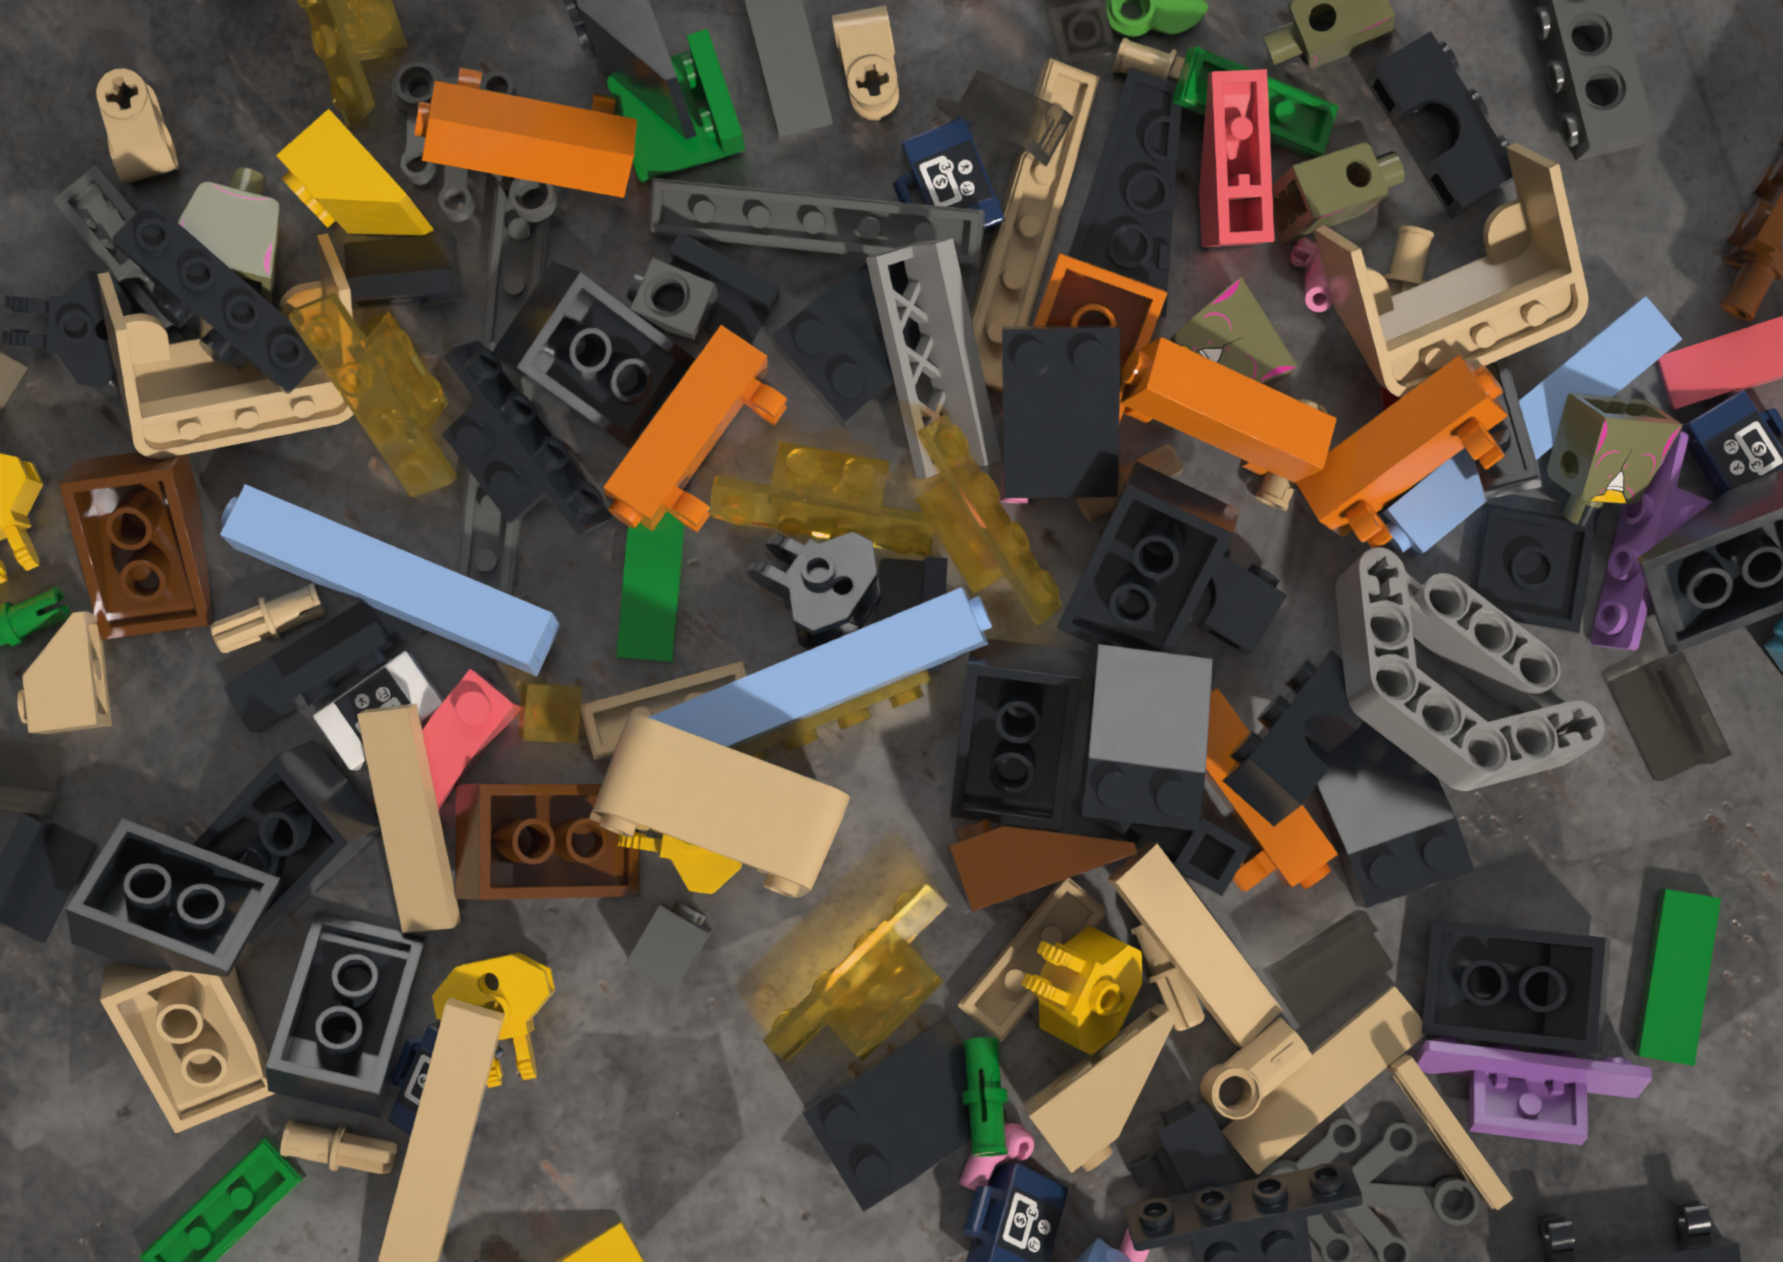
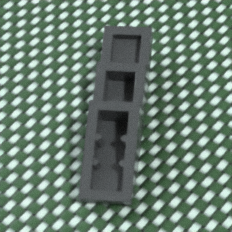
M743 0L779 137L833 124L803 1Z
M96 165L93 166L52 201L117 281L131 293L148 315L158 318L164 324L167 335L173 343L201 338L186 324L181 328L177 327L158 311L155 306L158 300L152 296L155 280L114 246L113 236L137 211Z

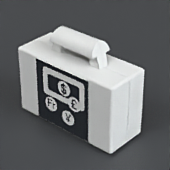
M403 651L395 658L388 659L385 665L332 702L328 701L326 706L313 714V718L350 770H361L367 765L357 717L358 713L366 709L417 703L421 728L423 729L445 699L412 653Z

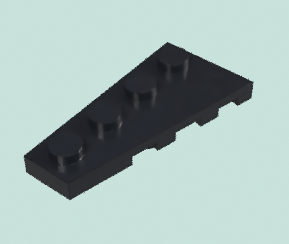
M1130 68L1068 256L1167 292L1182 106L1172 102L1177 86L1176 82ZM1167 296L1159 315L1162 318L1166 317Z

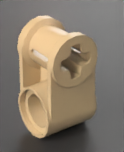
M886 5L832 15L841 66L844 65L850 102L854 111L868 120H881L890 116L895 111L899 102V88L893 57L895 49ZM877 81L880 87V95L870 96L867 90V83Z
M123 68L114 69L106 73L98 83L96 95L108 135L107 141L110 155L120 181L123 184H128L178 170L179 163L176 150L164 122L158 97L154 90L134 71ZM131 89L136 95L130 98L131 107L125 110L119 104L125 101L124 92Z

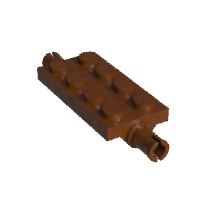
M1782 133V135H1781V137H1780V139H1779V141H1778V144H1777L1778 146H1780V147H1782V148H1783V133ZM1783 152L1775 166L1769 163L1760 173L1751 190L1752 194L1758 196L1748 214L1742 211L1736 217L1724 239L1731 245L1722 261L1738 269L1740 272L1726 297L1722 299L1720 307L1731 316L1743 321L1750 322L1754 319L1756 311L1773 280H1780L1783 276Z

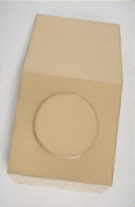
M85 611L72 613L22 676L24 690L18 692L17 706L21 721L24 724H28V733L51 734L112 726L103 640L100 637L95 615Z

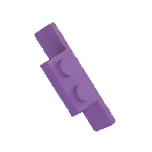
M1680 431L1641 499L1635 504H1622L1590 642L1593 645L1631 651L1638 649L1651 600L1637 558L1713 502L1677 488L1688 442V434Z
M1447 1036L1425 1041L1414 1059L1423 1073L1469 1078V1132L1582 1145L1588 1138L1587 1093L1637 1098L1652 1080L1650 1067L1634 1065L1631 1060L1626 1058L1610 1057L1601 1061L1577 1058L1576 1054L1563 1050L1539 1054L1523 1052L1518 1046L1506 1043L1482 1047L1466 1045L1459 1038Z

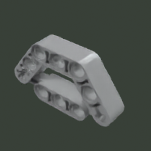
M1381 547L1371 548L1363 553L1338 577L1335 593L1346 697L1349 706L1358 717L1451 788L1459 791H1470L1564 766L1598 745L1603 739L1605 725L1599 711L1590 703L1570 699L1554 686L1559 680L1561 671L1560 663L1551 649L1459 578L1451 574L1439 573L1421 584L1406 573L1403 562L1395 553ZM1372 629L1377 632L1381 640L1374 635ZM1414 638L1498 703L1507 708H1519L1524 713L1487 722L1417 668ZM1377 682L1385 688L1387 694L1380 689ZM1423 717L1430 722L1432 729L1425 723ZM1517 741H1519L1522 744L1524 750L1520 747ZM1469 752L1475 757L1477 763L1472 760Z

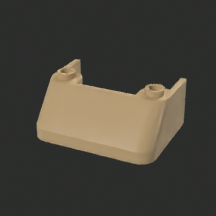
M1518 143L1507 146V154L1518 198L1496 208L1486 220L1483 239L1487 256L1392 297L1385 278L1377 271L1366 267L1360 247L1325 225L1313 228L1334 308L1381 386L1392 394L1403 397L1458 355L1476 370L1481 365L1486 366L1567 331L1581 321L1586 313L1589 298L1560 165Z
M328 233L317 235L321 280L299 284L291 288L283 295L279 303V311L325 352L319 364L290 394L284 393L249 362L240 371L230 362L225 366L217 363L201 348L199 341L202 338L169 344L165 326L158 318L148 314L123 316L110 273L97 274L110 350L134 446L139 453L153 459H164L336 425L346 421L356 412L360 403L351 292Z
M630 714L618 740L589 819L600 823L601 827L627 837H633L635 829L644 831L651 829L757 869V873L766 877L765 888L784 896L801 898L813 888L842 822L850 796L827 784L662 722Z

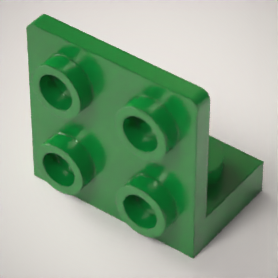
M708 28L686 35L690 50L670 57L697 135L695 137L685 139L612 76L607 78L611 96L616 98L615 109L617 115L637 119L633 163L639 181L642 183L652 181V178L668 176L746 150L743 134Z

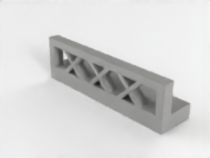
M953 238L916 242L867 257L866 261L916 478H929L958 466H986L1002 460ZM904 261L909 281L903 296L893 290L888 265ZM908 317L918 323L921 338L915 351L905 345L902 332ZM921 372L930 377L933 393L927 406L918 400L915 389ZM935 426L943 432L948 455L932 460L928 439Z

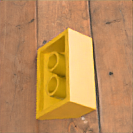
M330 109L276 155L289 169L281 179L327 228L337 221L348 234L415 237L427 236L435 231L408 195Z

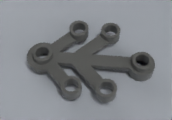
M420 61L410 62L401 67L393 79L391 88L395 103L400 110L407 113L406 151L401 156L400 167L408 181L416 185L430 182L437 172V165L432 162H428L426 168L421 172L415 173L409 170L413 161L422 159L425 137L414 136L419 101L431 103L434 81L456 85L458 83V77H444L440 69L435 65ZM493 71L486 76H482L480 89L490 91L496 84H505L508 86L505 94L517 96L514 82L507 73ZM427 85L430 87V91L425 96L420 98L412 96V92L417 86ZM445 165L444 188L439 193L438 204L443 214L451 221L460 222L468 219L474 212L475 202L468 190V169ZM491 174L509 191L510 202L516 214L523 220L528 222L543 221L554 212L557 205V196L553 185ZM540 194L545 197L540 207L535 209L526 207V201L530 196ZM461 195L466 198L464 205L459 209L453 210L447 207L448 201L454 196Z
M1342 1116L1335 1117L1326 1125L1325 1136L1296 1162L1285 1159L1275 1160L1258 1174L1257 1178L1330 1163L1340 1152L1348 1153L1359 1146L1361 1130L1351 1119ZM1400 1120L1387 1123L1382 1129L1381 1140L1351 1166L1362 1192L1363 1204L1358 1207L1341 1210L1374 1247V1255L1378 1262H1387L1384 1259L1383 1252L1390 1243H1399L1402 1247V1255L1395 1262H1410L1412 1252L1409 1244L1400 1236L1392 1234L1368 1206L1434 1211L1444 1222L1455 1226L1471 1222L1478 1214L1480 1208V1198L1477 1190L1470 1183L1458 1177H1446L1437 1182L1434 1187L1371 1182L1398 1157L1410 1155L1417 1147L1418 1136L1415 1129ZM1340 1125H1349L1352 1129L1351 1140L1344 1145L1336 1144L1333 1138L1335 1129ZM1403 1128L1408 1132V1142L1402 1148H1393L1390 1144V1136L1394 1130ZM1452 1189L1459 1190L1462 1196L1460 1205L1455 1209H1446L1443 1203L1446 1192ZM1321 1214L1307 1217L1309 1235L1318 1244V1252L1325 1262H1351L1355 1254L1353 1241L1342 1231L1333 1230ZM1334 1239L1344 1240L1346 1244L1345 1253L1339 1258H1330L1327 1254V1246Z

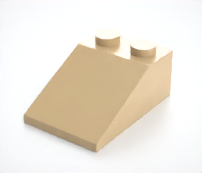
M118 961L105 965L100 1001L175 1133L275 1094L269 1092L267 1087L265 1067L269 1053L235 967H233L228 977L128 965Z
M1155 1003L1122 1028L1116 1037L1093 1055L1088 1054L1023 1104L1031 1120L1071 1173L1080 1166L1083 1167L1085 1172H1088L1105 1161L1113 1153V1149L1109 1144L1119 1137L1176 1021L1171 1012L1160 1003Z

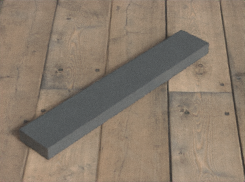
M652 178L648 234L677 237L678 233L682 232L693 239L869 257L916 242L953 238L959 266L980 267L986 210Z

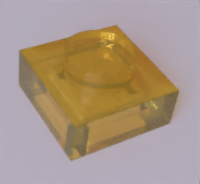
M522 682L518 738L523 741L578 743L583 687L578 684Z

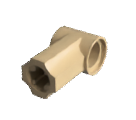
M1278 1017L1247 1046L1241 1048L1223 1064H1217L1205 1073L1200 1085L1201 1096L1208 1107L1214 1112L1234 1120L1245 1119L1256 1111L1261 1100L1313 1056L1296 1031L1283 1018ZM1237 1076L1243 1087L1241 1098L1233 1105L1224 1106L1219 1098L1220 1086L1225 1079Z

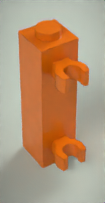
M460 68L457 85L434 81L431 103L419 101L414 136L425 137L422 161L621 198L625 196L634 157L637 119L614 115L615 97L593 93L591 110L482 90L480 89L482 72Z
M720 325L604 485L606 500L611 503L608 511L631 528L635 529L641 523L651 531L655 529L665 513L669 512L682 524L698 533L710 516L708 512L710 507L694 495L683 491V488L744 404L772 425L777 423L787 409L785 405L787 398L774 388L760 382L767 373L768 356Z
M1163 337L1156 339L1140 350L1133 351L1125 362L1121 379L1126 384L1120 404L1126 406L1124 414L1144 423H1148L1152 418L1241 458L1239 466L1259 475L1270 471L1295 483L1324 470L1337 418Z
M1458 355L1328 452L1324 470L1301 479L1296 484L1318 520L1341 537H1344L1353 530L1361 542L1367 540L1371 548L1381 547L1390 541L1393 536L1377 512L1455 454L1466 448L1475 461L1479 459L1486 470L1505 457L1500 446L1488 432L1489 429L1508 416L1496 398L1504 391L1484 365L1475 370Z
M1218 688L1211 689L1205 777L1258 849V852L1243 861L1232 880L1240 891L1246 892L1274 871L1284 886L1293 888L1300 883L1303 889H1307L1331 871L1327 862L1337 856L1338 853L1303 805L1276 826H1272L1222 781L1236 763L1229 757L1230 753L1249 733V730Z

